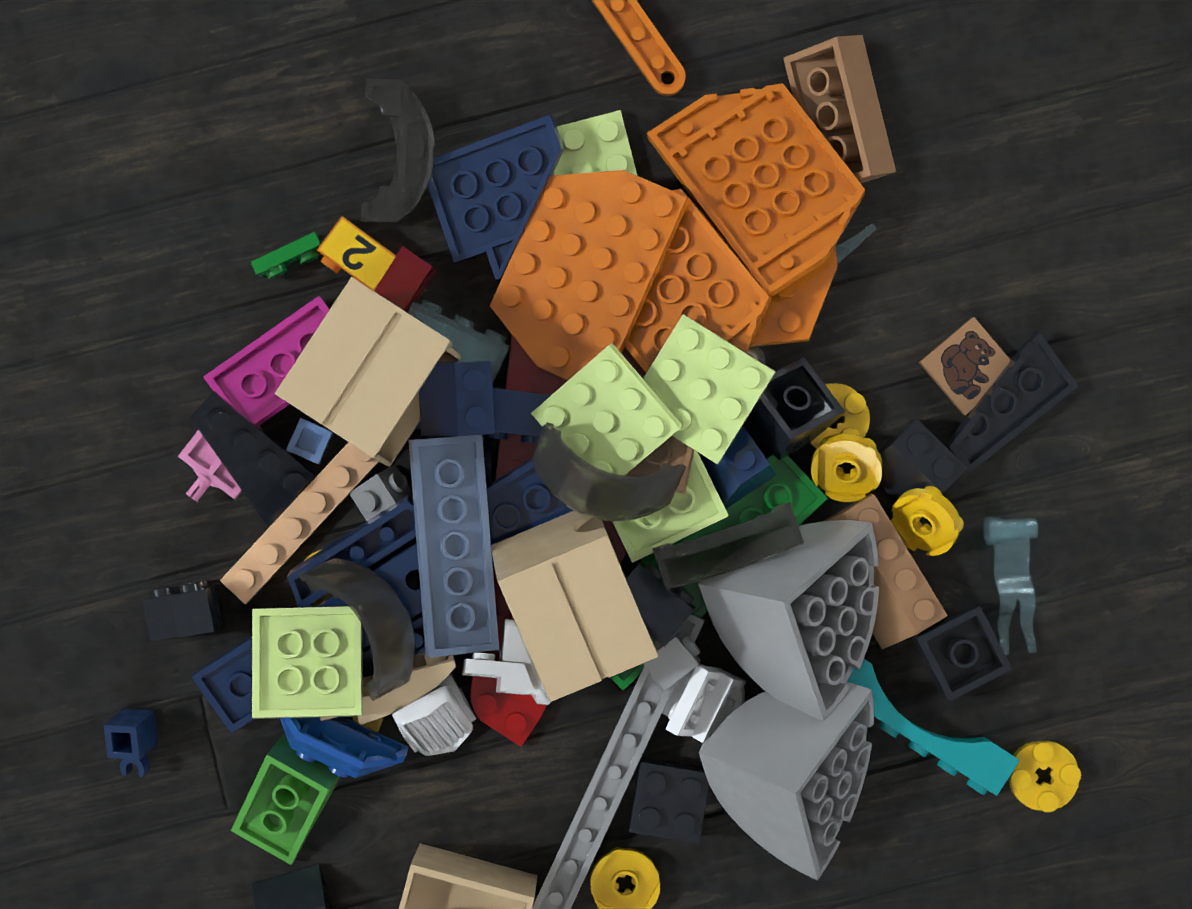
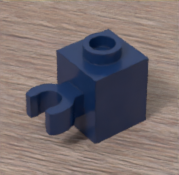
M122 709L103 725L107 758L123 759L120 763V771L123 776H127L133 770V763L138 767L139 777H143L150 770V761L146 754L159 743L155 711Z

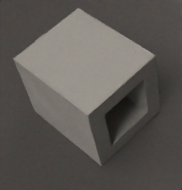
M677 633L665 647L661 646L656 650L657 658L643 664L664 691H666L699 665L701 660L697 655L701 651L688 635L682 638Z

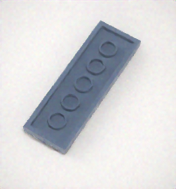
M482 435L408 440L426 656L430 658L499 650Z

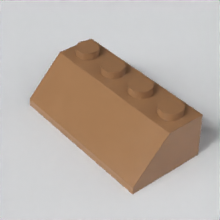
M863 35L835 37L784 57L793 97L858 181L863 183L895 173L896 169Z
M867 494L865 498L855 501L824 520H856L872 523L879 558V565L874 566V585L879 586V596L872 634L881 649L917 635L948 616L874 494Z

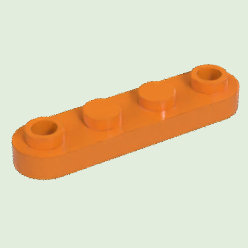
M592 0L652 88L663 96L677 94L684 86L685 70L637 0ZM664 73H670L674 77V82L668 85L664 84L661 81V76Z

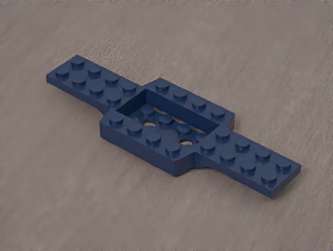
M548 448L486 487L491 545L585 506ZM410 495L405 496L292 568L287 576L298 604L296 608L361 606L366 612L367 621L362 625L363 678L368 676H384L383 663L388 662L395 656H412L424 653L425 651L420 588L410 587L406 582V575L411 570H419L417 543L321 604L314 605L313 602L416 537L414 503ZM251 636L203 666L191 676L231 733L254 720L252 718Z

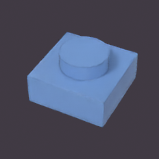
M300 418L286 450L316 464H320L334 432Z

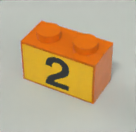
M341 216L317 249V251L324 255L320 262L337 274L343 269L353 276L352 278L372 291L375 290L396 255L343 216Z

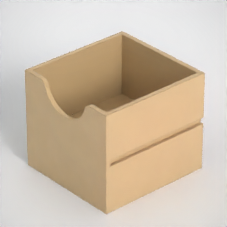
M351 277L275 394L390 468L420 422V388L437 362L460 361L462 356L451 348L453 343L449 339Z
M594 502L491 545L498 584L550 702L600 682L603 678L614 676L658 657Z
M420 843L409 869L399 909H532L537 875Z

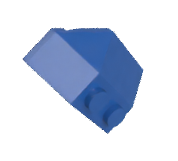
M344 716L323 721L320 720V717L280 718L289 745L297 751L296 754L300 758L309 762L320 761L328 765L329 770L340 777L347 778L349 775L358 778L402 763L409 748Z

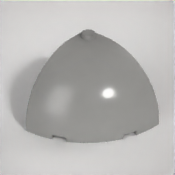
M856 520L824 521L801 525L775 533L740 550L698 584L719 637L741 668L775 699L824 721L847 693L849 687L846 682L853 668L860 669L874 628L879 596V586L874 585V566L879 565V558L871 522Z
M846 682L849 687L847 693L824 721L775 699L766 691L760 693L735 709L720 724L712 736L703 742L699 751L708 783L730 817L744 832L769 853L790 867L816 880L820 878L840 844V841L835 838L843 820L850 823L865 780L872 743L866 741L867 726L871 727L874 725L872 690Z

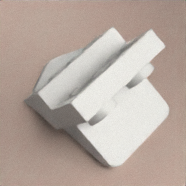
M505 619L502 623L499 661H495V654L473 653L471 659L463 661L462 675L497 678L496 692L532 695L537 704H550V700L515 620Z
M699 663V665L675 683L662 711V714L666 715L670 720L666 730L677 736H691L703 743L712 736L720 724L735 709L745 703L744 685L746 680L718 667L704 666Z
M452 673L429 693L392 713L405 741L415 753L419 751L426 756L456 751L472 732V722L476 720L462 689L458 687Z

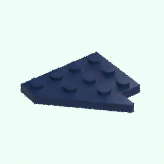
M547 115L420 163L454 263H460L487 253L495 279H502L529 218L564 151L552 115Z

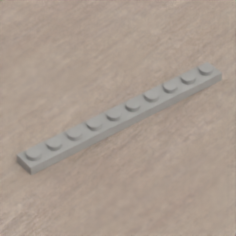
M691 613L676 634L679 633L682 638L688 635L695 643L705 619ZM658 641L654 644L655 650L662 646ZM645 666L532 909H571L675 686L674 684L664 691Z

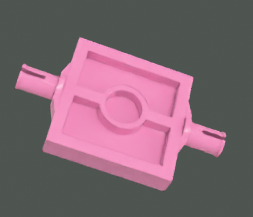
M198 430L178 456L190 465L198 476L186 494L198 502L207 488L212 486L222 489L236 500L242 490Z

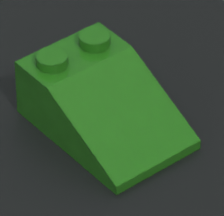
M283 734L266 755L231 831L292 865L332 794L340 776L332 773L329 770V766L320 761L309 762L300 758L296 754L297 751L290 747L286 735Z

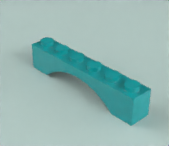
M863 659L860 669L853 668L847 682L872 690L874 717L881 720L879 728L894 738L901 733L911 740L907 745L924 757L930 752L940 759L937 765L951 775L955 776L958 771L969 778L966 784L980 794L985 795L987 790L996 796L999 794L1019 763V759L985 737H947L929 732L913 724L902 716L886 698L870 662Z

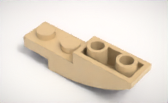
M424 651V653L412 656L398 655L391 658L388 662H384V676H368L363 678V716H357L359 724L392 714L429 693L456 667L454 655L429 658ZM320 717V720L323 721L335 717Z

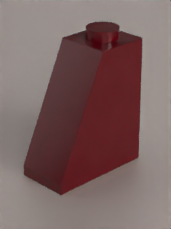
M402 246L374 292L409 313L437 272L428 263Z

